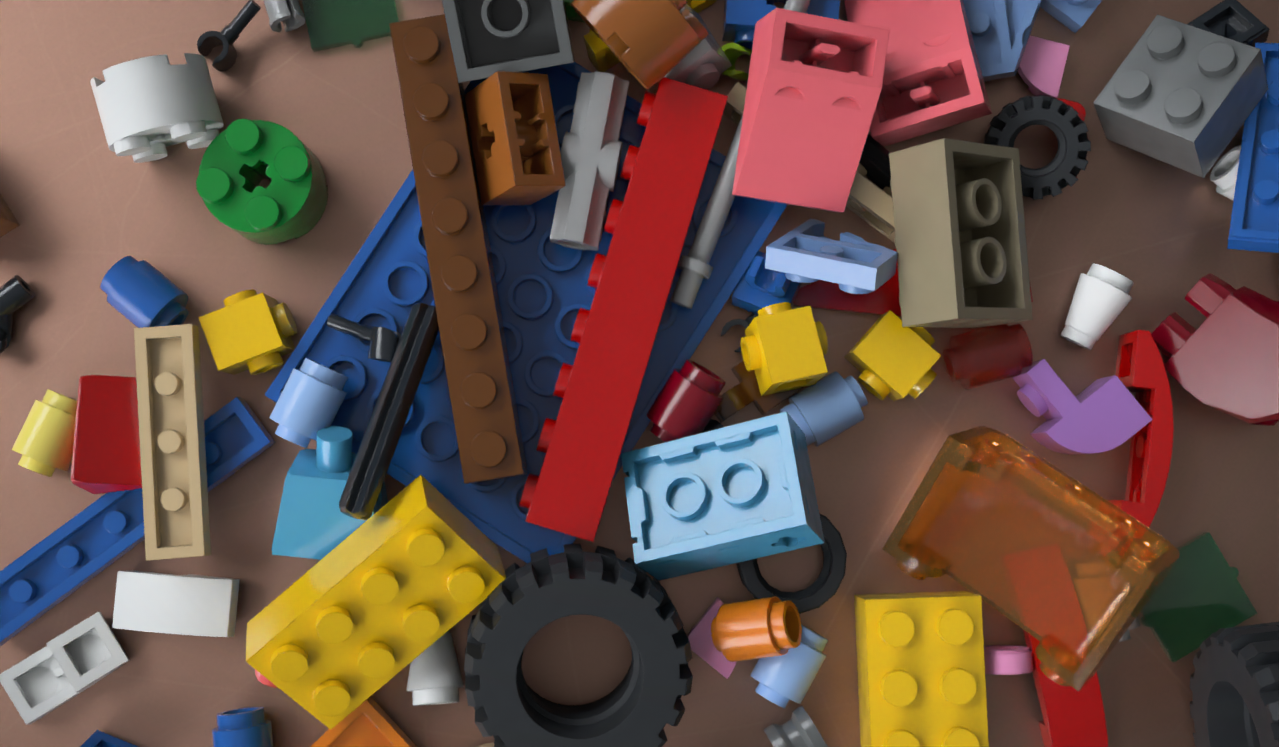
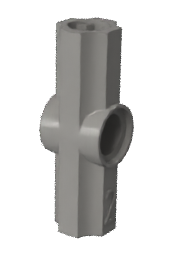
M599 71L581 73L580 82H578L570 132H565L560 152L566 186L559 189L550 234V242L567 248L598 251L599 243L602 240L609 191L614 192L622 151V142L619 141L629 90V81L623 80L615 74Z

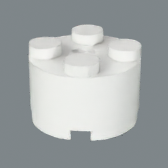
M184 53L187 64L170 65L167 54L148 56L123 62L103 70L105 82L93 77L90 83L109 149L116 152L117 156L132 155L135 163H142L166 157L168 155L167 146L187 142L189 149L208 147L219 135V130L224 124L204 56Z

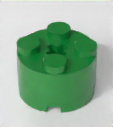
M238 119L231 122L227 129L221 132L206 149L196 180V189L199 196L202 197L206 207L215 218L246 239L264 245L278 244L279 242L292 238L297 239L307 234L322 217L328 201V186L326 185L322 166L316 155L290 130L279 124L264 120ZM263 179H271V183L267 188L259 186Z

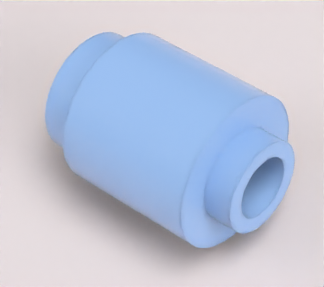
M305 358L300 370L293 368L269 417L279 424L275 434L304 448L308 447L311 439L317 441V431L331 426L347 394L342 389L348 377Z
M834 371L816 384L808 386L789 397L790 404L779 411L780 413L788 412L805 434L807 446L814 443L818 447L864 420L861 408L866 406L868 401L853 376L850 375L843 379L837 371Z
M802 624V638L797 648H789L788 652L782 656L759 658L750 675L759 682L755 692L782 708H786L789 700L801 704L826 658L822 651L828 640Z

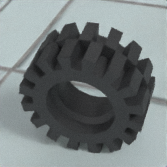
M1043 95L1021 97L1019 100L1002 107L1003 110L997 116H994L989 123L990 127L988 132L985 133L984 144L1014 148V142L1018 134L1023 129L1032 125L1049 127L1055 133L1058 140L1057 154L1048 165L1042 168L1031 169L1020 164L1022 195L1031 197L1033 200L1043 199V196L1052 195L1054 197L1063 193L1061 190L1068 185L1072 187L1079 180L1076 177L1081 169L1085 171L1088 164L1086 160L1087 152L1091 151V141L1087 137L1088 128L1079 117V113L1063 101Z

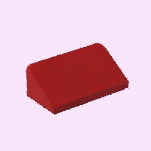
M109 375L80 376L71 482L92 494L142 488L136 377Z

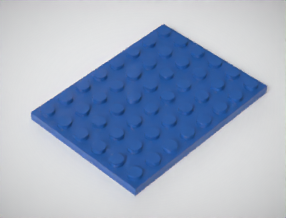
M576 62L521 72L548 74L560 152L565 132H570L574 115L573 109L581 73H592ZM487 78L470 81L464 90L465 94ZM627 95L619 141L622 142L619 170L614 192L609 191L605 223L613 199L624 201L630 180L621 178L628 148L630 145L640 147L646 129L645 126L637 124L642 103ZM715 149L711 153L681 256H688L726 158L725 155ZM413 169L265 393L266 397L277 403L293 368L300 370L305 358L348 377L342 389L347 394L331 426L345 427L352 431V452L355 454L358 453L391 362L368 359L370 341L360 340L327 326V320L334 313L364 326L384 327L402 335L413 305L425 303L435 306ZM559 190L532 205H483L528 474L475 484H464L439 331L387 471L388 475L405 486H408L421 474L491 541L527 564L531 562V553L547 548L549 555L563 553V544H573L577 538L525 522L529 509L519 505L529 473L539 476L546 453L537 451V445L546 418L557 420L563 398L554 396V390L562 364L564 362L573 365L580 343L571 341V334L580 307L588 310L591 309L596 288L587 286L595 256L597 253L607 256L613 234L604 232L603 228L602 240L599 243L598 251L572 249L550 242ZM735 195L709 265L713 267V271L709 279L703 278L692 309L670 301L682 271L677 267L621 454L633 450L651 421L646 414L674 368L681 369L685 361L692 357L788 204ZM621 455L618 461L614 478L616 477L617 473L622 467Z

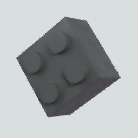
M442 0L458 83L488 78L497 71L523 72L573 63L575 61L564 0Z
M1157 14L1093 102L1106 139L1204 178L1268 90L1261 49Z

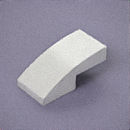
M136 570L118 571L112 628L179 635L234 637L240 579L194 574L173 575Z
M97 612L47 642L46 647L0 674V683L25 724L30 725L128 662L129 658L101 612Z

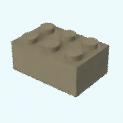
M943 138L889 153L895 247L898 252L899 303L901 306L902 327L980 328L1033 320L1019 149Z

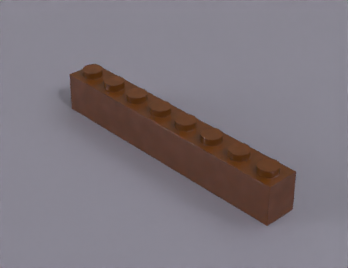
M445 14L389 23L464 484H475L527 475L528 470L484 206L481 205L464 97L463 82L458 83Z

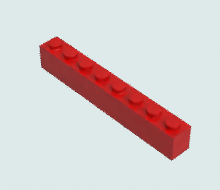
M666 77L660 80L656 94L649 91L645 93L637 120L638 125L646 127L640 147L629 146L621 172V178L630 180L624 201L613 199L605 223L604 232L613 234L607 256L599 253L596 254L590 271L587 286L596 288L591 309L588 310L580 307L571 334V341L580 343L573 365L563 362L556 382L554 396L563 398L557 420L546 418L538 441L537 451L546 453L539 476L529 473L519 506L529 509L525 522L591 542L595 540L728 99L726 95Z

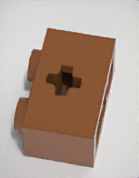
M497 71L464 95L481 205H532L566 186L548 74Z

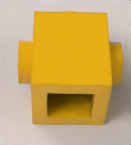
M255 289L233 294L223 300L224 308L198 317L218 371L232 375L248 369L251 375L265 373L283 364L281 356L289 354L295 349L291 336L297 334V327L285 302L278 304L275 298L263 292L257 294Z
M783 302L758 310V316L754 317L745 330L746 336L741 337L740 346L746 369L748 371L755 370L761 396L814 385L828 373L824 355L828 352L827 335L823 324L820 321H814L811 306L792 309L791 303Z
M889 310L878 318L844 358L861 372L857 379L872 395L882 401L886 396L896 401L904 398L907 394L915 399L931 384L937 376V373L931 367L941 355L931 347L935 340L923 327H902V320Z

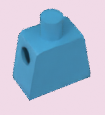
M329 426L318 430L316 450L304 449L300 450L284 482L272 544V555L321 560L367 521L349 517L343 514L339 508L341 495L357 455L352 453L353 433L348 428ZM385 480L371 517L388 503Z

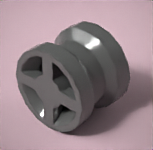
M803 706L793 710L791 719L784 724H771L763 729L773 747H828Z

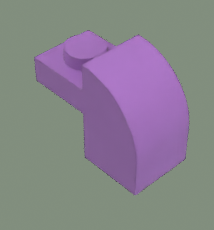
M1045 359L1028 363L1012 376L1013 380L1020 387L1017 391V396L1023 405L1036 417L1043 415L1046 419L1030 435L1044 447L1058 453L1079 455L1112 450L1126 442L1152 421V418L1116 375L1097 379L1076 397Z

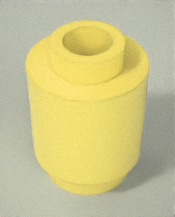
M47 389L42 401L35 400L12 447V450L22 454L18 465L48 477H52L56 468L68 471L73 456L77 410L76 400Z

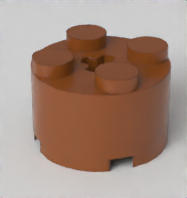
M574 0L570 3L595 35L601 38L610 48L611 53L648 90L668 74L709 35L704 26L688 9H684L681 13L679 12L687 4L686 0Z

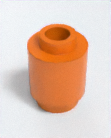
M776 596L727 603L720 606L717 617H714L712 620L711 637L715 648L722 652L730 662L782 656L788 652L789 648H797L800 645L802 638L801 619L797 607L792 601H781Z

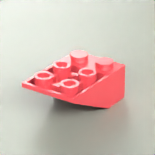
M844 0L848 22L890 30L882 90L870 126L872 138L882 146H889L993 114L963 0Z
M775 8L756 22L732 195L838 213L844 212L882 90L889 29L781 8Z

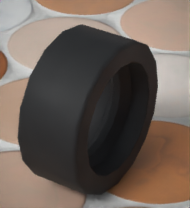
M820 514L825 542L821 544L824 553L823 569L817 580L808 588L796 592L780 591L770 586L762 577L757 559L736 563L742 584L755 599L776 596L781 601L790 600L797 607L799 614L821 607L836 594L845 576L847 552L840 532L826 516Z

